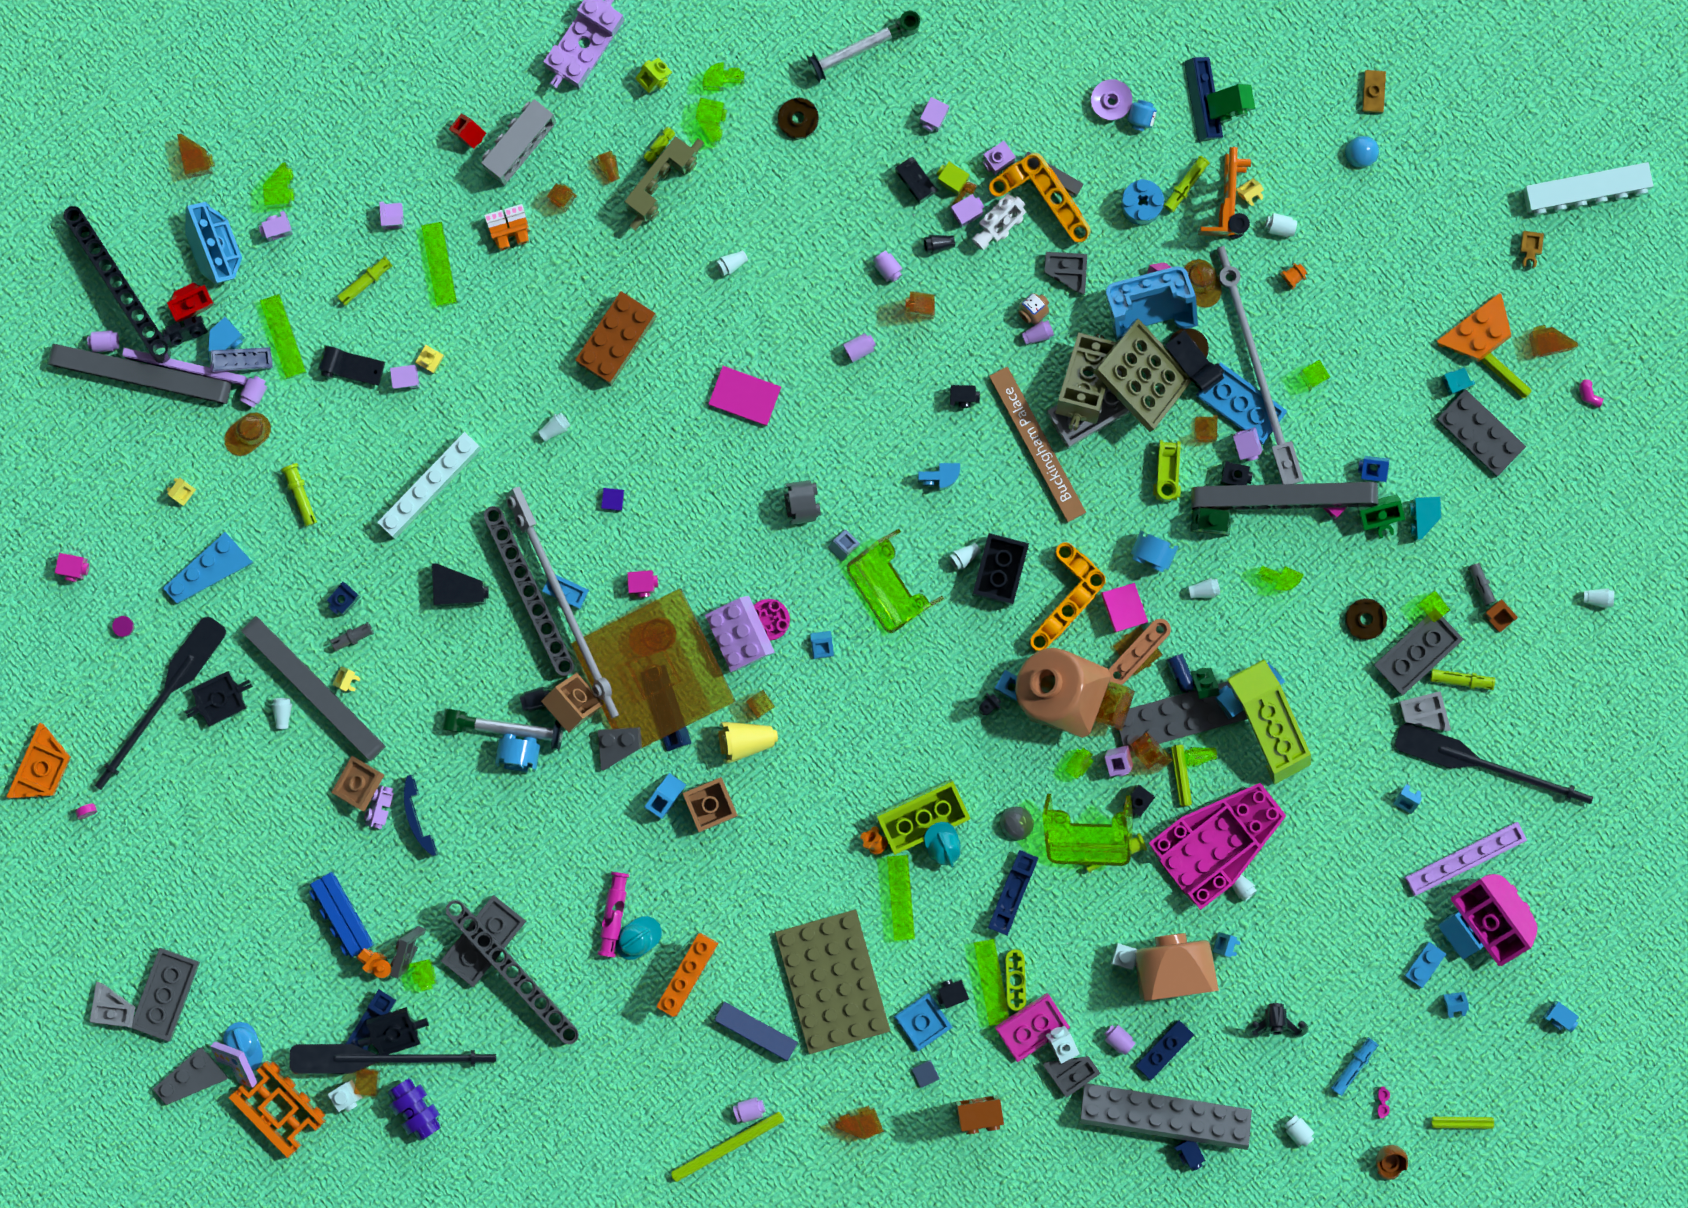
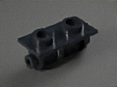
M194 315L183 320L185 327H181L180 322L166 326L162 332L168 346H177L185 341L208 333L202 316Z
M986 693L984 695L986 699L979 706V712L982 715H988L995 708L997 711L1001 709L999 706L1001 701L993 693L991 695Z

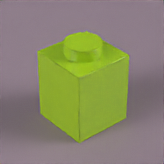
M950 161L946 166L942 165L936 174L939 176L937 182L956 195H959L970 177V174Z

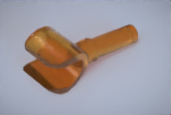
M966 182L959 196L952 204L955 205L960 202L966 193L974 194L977 185L972 182Z

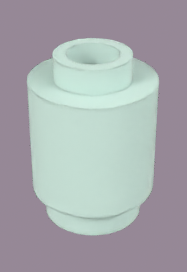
M1276 213L1268 216L1265 223L1268 233L1287 238L1288 236H1294L1297 227V221L1293 220L1292 217Z
M1297 1115L1284 1125L1285 1132L1298 1147L1300 1145L1306 1147L1314 1140L1312 1137L1314 1134L1313 1130L1302 1118L1299 1119Z

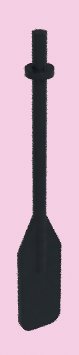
M203 617L171 660L164 690L112 762L104 764V767L107 769L96 782L95 786L102 790L113 773L119 774L118 766L170 694L196 678L225 638L226 629L223 625L211 617Z
M1405 723L1399 728L1395 747L1400 752L1450 769L1478 766L1564 795L1566 801H1570L1573 798L1588 804L1592 803L1593 796L1574 790V785L1570 784L1567 788L1480 759L1460 740L1409 723Z
M296 1044L290 1049V1070L294 1074H353L376 1063H471V1067H475V1063L496 1062V1054H475V1050H471V1054L376 1055L353 1044Z

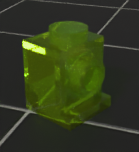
M432 959L409 964L410 968L414 967L415 969L412 972L414 984H418L421 991L433 989V984H437Z

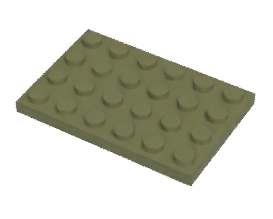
M856 909L775 932L809 1054L890 1032Z

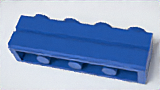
M330 872L310 884L311 890H309V893L313 900H318L322 906L319 909L325 920L329 919L332 926L329 928L335 938L339 936L342 942L340 948L345 956L349 955L350 958H354L364 948L368 950L374 946L372 939L334 872Z

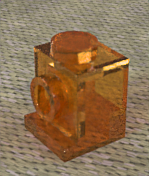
M557 183L547 195L548 201L565 213L577 197L565 184L558 185Z

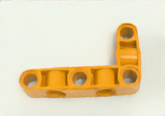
M1031 153L1022 160L1017 161L990 182V192L994 196H1003L1013 188L1031 179L1069 236L1075 242H1083L1089 237L1091 233L1090 226L1054 171L1039 153ZM1030 158L1038 160V168H1032L1029 165ZM996 181L1004 183V191L996 190ZM1054 192L1061 194L1062 201L1060 203L1053 201L1052 194ZM1076 227L1085 229L1084 237L1076 235Z
M1067 542L1058 545L1055 550V556L1066 569H1069L1079 578L1080 583L1031 637L1029 644L1035 652L1046 649L1096 597L1095 595L1106 582L1105 575L1084 554ZM1066 547L1070 550L1071 554L1068 558L1060 556L1059 550ZM1094 575L1101 578V585L1093 586L1090 578ZM1064 606H1070L1073 609L1071 617H1066L1062 614ZM1042 637L1045 640V645L1041 648L1036 647L1033 642L1034 638Z

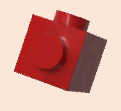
M462 113L449 128L456 137L473 149L482 142L483 137L487 134L471 118Z

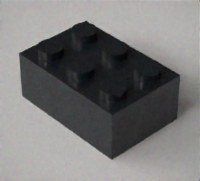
M988 533L972 596L1013 606L1029 543Z

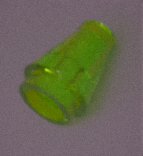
M1190 747L1188 750H1185L1187 766L1197 767L1209 761L1217 760L1216 748Z

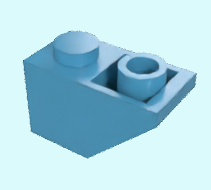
M224 317L210 330L209 351L238 349L243 344L242 340L245 337Z
M669 773L651 796L645 808L661 819H664L686 787V784Z

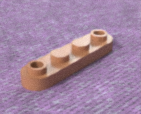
M1156 619L1108 669L1111 675L1110 684L1114 686L1124 684L1169 636L1171 627L1166 620ZM1161 626L1163 633H1157L1156 627ZM1114 672H1119L1121 678L1115 679L1113 677Z

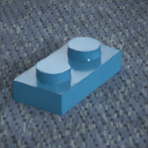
M556 575L568 604L581 609L589 590ZM547 580L542 592L556 598L550 582Z
M1427 942L1404 976L1420 988H1423L1446 956V953L1431 942Z

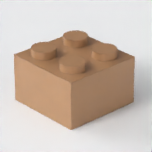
M578 673L557 685L541 701L568 733L591 718L604 705L593 694L592 689Z
M722 777L683 793L699 833L738 817Z

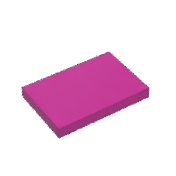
M722 366L708 405L768 426L781 386Z
M1046 993L995 1026V1029L1018 1063L1048 1043L1046 1035L1051 1033L1053 1029L1065 1026L1068 1030L1070 1027L1050 995Z

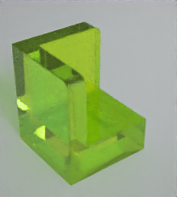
M1436 591L1431 592L1416 604L1420 611L1424 610L1432 622H1436L1450 611Z

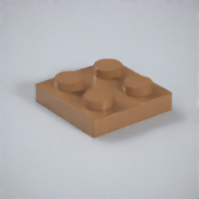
M351 756L331 793L356 808L365 811L384 774L356 757Z

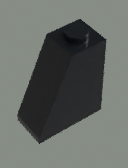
M432 563L434 606L486 604V599H489V586H485L483 581L440 564Z

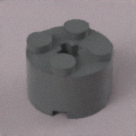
M806 480L784 484V489L788 488V494H784L787 516L793 519L789 521L790 525L816 521L817 517L821 516L820 505L815 501V495L818 494L816 483Z

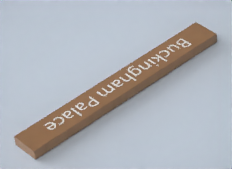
M1008 366L990 375L989 378L1067 523L1085 514L1086 511Z

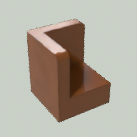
M1502 599L1497 601L1483 614L1498 632H1502L1508 625L1518 619L1516 614Z

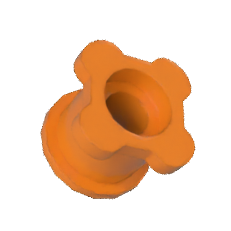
M1293 263L1290 269L1286 272L1283 270L1280 275L1293 290L1297 283L1301 280H1306L1305 275L1307 271L1301 264Z
M877 826L872 827L868 832H863L860 836L864 842L863 847L869 849L870 853L874 855L882 853L888 845L887 839L879 834L880 830Z

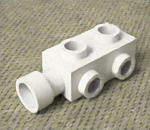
M1007 193L979 222L984 230L980 234L977 233L972 238V241L984 251L992 239L997 242L1000 239H1005L1009 234L1008 230L1013 225L1022 222L1023 215L1026 213L1023 208L1025 203L1018 196L1014 198Z

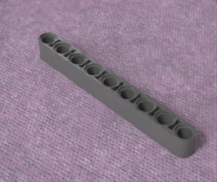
M52 344L47 362L50 366L221 404L228 403L232 386L229 382L58 344Z
M1378 483L1198 486L1191 488L1192 510L1199 508L1215 510L1374 507L1379 505Z
M496 506L488 507L484 512L485 522L556 672L563 677H568L575 671V665L503 512ZM493 511L499 512V519L495 522L489 521V514ZM501 530L508 531L506 540L501 541L498 539L497 536ZM509 549L517 550V556L514 559L507 558L506 553ZM520 567L526 569V575L523 578L515 576V571ZM528 586H532L535 589V593L531 597L524 595V590ZM536 605H542L544 608V612L540 616L533 614V608ZM545 624H551L553 627L552 632L548 635L542 633V627ZM556 642L560 643L561 651L557 654L552 653L551 645ZM567 661L570 663V670L563 673L560 671L559 666L562 662Z
M257 616L241 630L368 760L372 761L386 747Z
M458 899L449 901L446 906L448 917L563 1043L568 1045L575 1043L579 1036L576 1026L462 901ZM456 903L461 906L462 910L458 915L450 913L449 907L452 904ZM467 919L475 921L476 926L473 930L469 931L464 928L463 924ZM487 935L490 938V943L486 946H481L478 943L479 936ZM497 950L502 951L504 954L503 960L499 962L494 961L492 958L493 952ZM515 966L518 969L517 976L509 977L506 974L507 968ZM523 982H530L533 987L530 992L524 993L521 991L520 986ZM542 997L546 999L547 1003L544 1008H537L534 1003L537 998ZM552 1013H558L561 1016V1020L557 1024H552L549 1021V1016ZM570 1028L574 1030L575 1036L568 1040L563 1037V1032Z

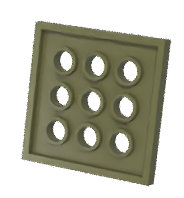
M1139 319L1131 323L1093 371L1149 432L1157 427L1192 381L1171 353ZM1137 343L1141 345L1142 351L1138 349ZM1127 356L1132 359V364L1128 362ZM1151 358L1155 360L1156 366L1152 364ZM1117 369L1122 372V377L1118 375ZM1141 371L1146 374V379L1142 377ZM1165 373L1169 375L1170 381L1166 379ZM1131 384L1136 387V392L1132 390ZM1155 386L1160 389V394L1156 392ZM1145 399L1150 402V407L1145 403Z

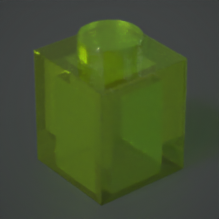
M1320 359L1299 373L1309 391L1330 378Z

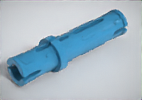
M1368 1037L1358 1052L1355 1051L1353 1059L1331 1089L1342 1096L1361 1068L1368 1064V1059L1379 1045Z

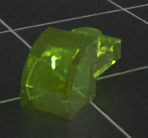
M724 62L716 63L709 67L704 74L703 90L724 91V83L745 84V72L741 71L740 68H728V70H725Z
M1262 565L1257 573L1258 576H1261V581L1268 584L1276 583L1273 588L1275 592L1292 590L1301 582L1304 574L1286 566L1279 573Z

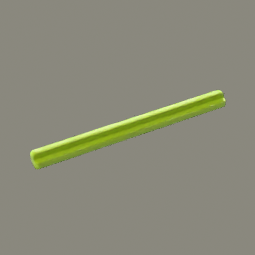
M777 1112L671 1172L673 1180L675 1182L680 1181L783 1123L784 1117L780 1112Z

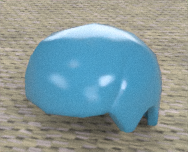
M1367 136L1354 138L1346 146V160L1354 167L1371 166L1377 161L1379 155L1377 142Z

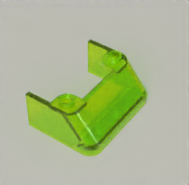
M900 529L877 540L847 564V572L883 629L888 633L898 631L944 600V597L940 596L929 602L926 596L921 593L912 596L893 568L890 561L895 558L896 553L890 540L901 533Z
M1047 793L1042 818L1047 858L1052 863L1124 866L1130 862L1133 833L1131 796H1126L1124 811L1113 815L1112 824L1071 823L1070 815L1067 812L1053 810L1052 796Z

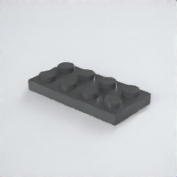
M1466 389L1436 419L1496 477L1526 448L1510 430Z
M1434 609L1373 666L1403 696L1464 639Z
M495 895L491 897L476 916L504 948L507 947L527 922ZM474 920L470 923L466 930L470 931L475 928L476 923ZM462 933L441 960L442 963L472 987H475L492 965L464 933ZM481 935L478 938V943L481 946H486L490 943V938L487 935ZM497 950L493 952L492 958L494 961L502 951Z
M159 948L134 1015L132 1028L171 1042L200 961L164 948Z

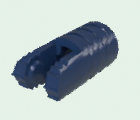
M1183 653L1165 660L1180 691L1186 693L1189 690L1191 691L1194 688V682Z

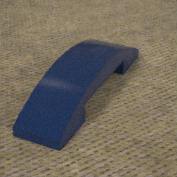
M408 775L404 788V805L407 820L421 846L430 855L437 856L438 852L433 836L423 835L412 797L419 796L420 794L414 775Z
M1019 850L989 923V929L1008 936L1039 859L1038 857Z
M378 989L366 1012L345 1044H353L360 1047L358 1040L370 1036L366 1020L390 1013L397 1000ZM370 1045L362 1047V1049L368 1050Z

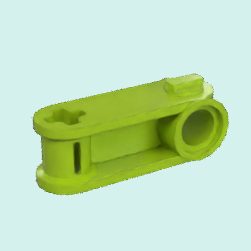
M1159 440L1156 484H1153V496H1156L1155 498L1162 502L1177 501V498H1180L1181 485H1178L1181 441L1172 443ZM1169 486L1172 489V494L1169 496L1164 495L1161 488Z

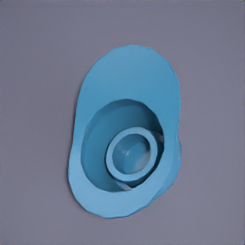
M244 1022L234 1023L229 1026L224 1034V1045L243 1051L252 1071L255 1070L262 1062L263 1052L254 1028Z

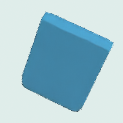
M831 631L810 634L813 659L834 656Z

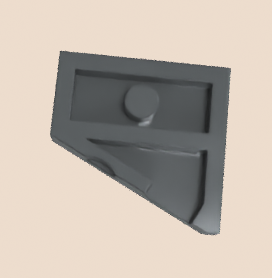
M1046 252L1044 274L1079 294L1085 295L1087 254Z
M640 727L598 730L601 770L610 768L642 748Z
M418 926L397 941V953L391 962L392 971L390 976L398 979L408 971L418 949L415 946L416 939L425 934V928Z
M1089 1056L1071 1058L1062 1064L1059 1060L1043 1063V1066L1066 1098L1101 1074Z

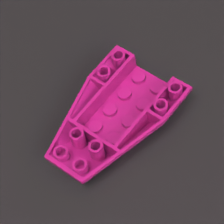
M1258 783L1181 817L1148 844L1158 861L1182 892L1201 910L1237 881L1285 819L1286 815L1264 786Z

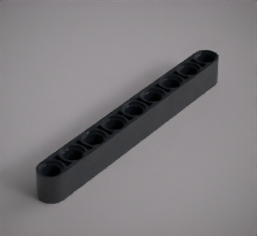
M70 206L66 208L63 216L68 227L151 356L158 363L167 362L171 357V351L167 342L79 207ZM72 216H79L76 221H70ZM83 232H90L89 236L85 238L80 237ZM93 249H101L98 254H91ZM111 265L109 270H102L103 266ZM115 282H122L121 286L117 288L112 287ZM127 298L133 299L130 304H124L123 302ZM139 314L144 315L142 320H134L135 316ZM149 331L155 332L152 337H150V338H146V337H145V334H146L147 332H149ZM165 348L163 354H155L157 349Z

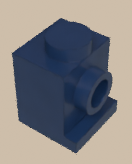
M343 581L327 599L330 603L328 607L336 615L339 612L345 615L361 596ZM339 596L345 597V601L343 603L338 602Z
M1184 1140L1174 1146L1176 1151H1181L1178 1156L1184 1166L1188 1165L1191 1171L1201 1168L1203 1166L1202 1162L1206 1161L1197 1143L1194 1141Z

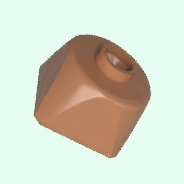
M1046 648L1034 653L1022 665L1016 679V698L1021 709L1031 721L1083 738L1091 733L1111 675L1107 668L1059 648Z
M1186 933L1155 937L1156 946L1141 948L1135 952L1140 1000L1149 1001L1219 991L1211 947L1207 940L1187 942Z

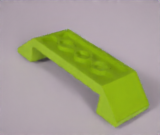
M1263 659L1227 678L1234 696L1241 702L1268 763L1266 768L1273 784L1275 785L1310 766L1311 753L1282 687L1266 661Z

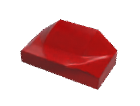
M195 282L174 291L172 300L167 302L176 322L198 315L215 305L206 286L197 285Z

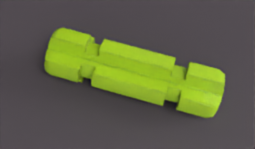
M666 127L662 132V136L659 135L650 147L651 150L647 151L643 158L652 164L656 160V156H659L667 146L668 140L675 136V132L671 128Z

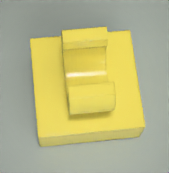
M1253 178L1236 189L1238 195L1251 206L1254 205L1252 202L1253 197L1257 196L1260 200L1263 199L1261 192L1264 189L1261 183Z
M425 345L415 363L434 374L444 355Z
M175 478L174 481L176 483L172 488H167V494L184 506L196 489L183 479Z
M341 666L332 685L344 691H355L356 689L350 683L353 679L360 681V678L355 675V672Z

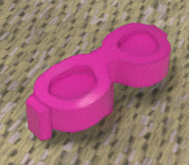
M1380 1087L1378 1090V1098L1380 1100L1378 1115L1379 1118H1384L1390 1112L1389 1106L1385 1104V1101L1390 1098V1092L1385 1087Z

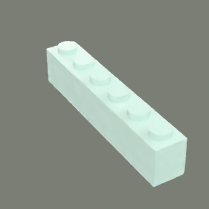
M1649 162L1528 185L1523 189L1528 214L1534 213L1537 216L1547 213L1546 210L1550 209L1558 212L1566 210L1567 206L1575 205V208L1587 205V202L1591 201L1599 204L1607 202V198L1612 197L1620 200L1627 198L1628 194L1636 193V196L1645 195L1653 187Z
M464 432L377 523L396 539L482 450L481 447Z

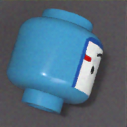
M1140 99L1132 103L1127 120L1133 124V129L1144 131L1145 128L1153 126L1157 114V109L1153 107L1154 103Z

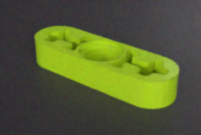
M1013 949L1005 957L1007 1004L1010 1009L1019 1011L1026 1005L1025 957L1020 950ZM1013 953H1017V956L1021 957V961L1017 962V968L1022 967V972L1017 970L1009 972V967L1013 968V962L1009 961V957H1012ZM1019 974L1021 976L1022 982L1019 986L1011 985V975ZM1010 988L1015 990L1023 988V993L1018 992L1019 999L1023 1000L1022 1003H1019V1007H1015L1010 1002L1011 999H1014V992L1010 993Z

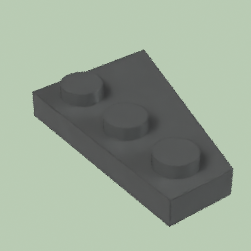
M200 1047L154 1087L153 1090L168 1105L229 1079V1077L205 1049Z

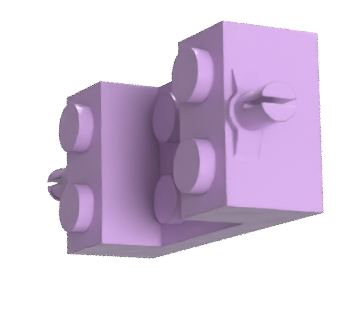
M583 0L577 9V17L558 46H553L543 61L545 67L556 74L549 83L551 86L557 88L562 79H565L579 89L582 87L625 21L623 14L611 6L614 0ZM582 38H588L590 45L587 48H581L579 41Z

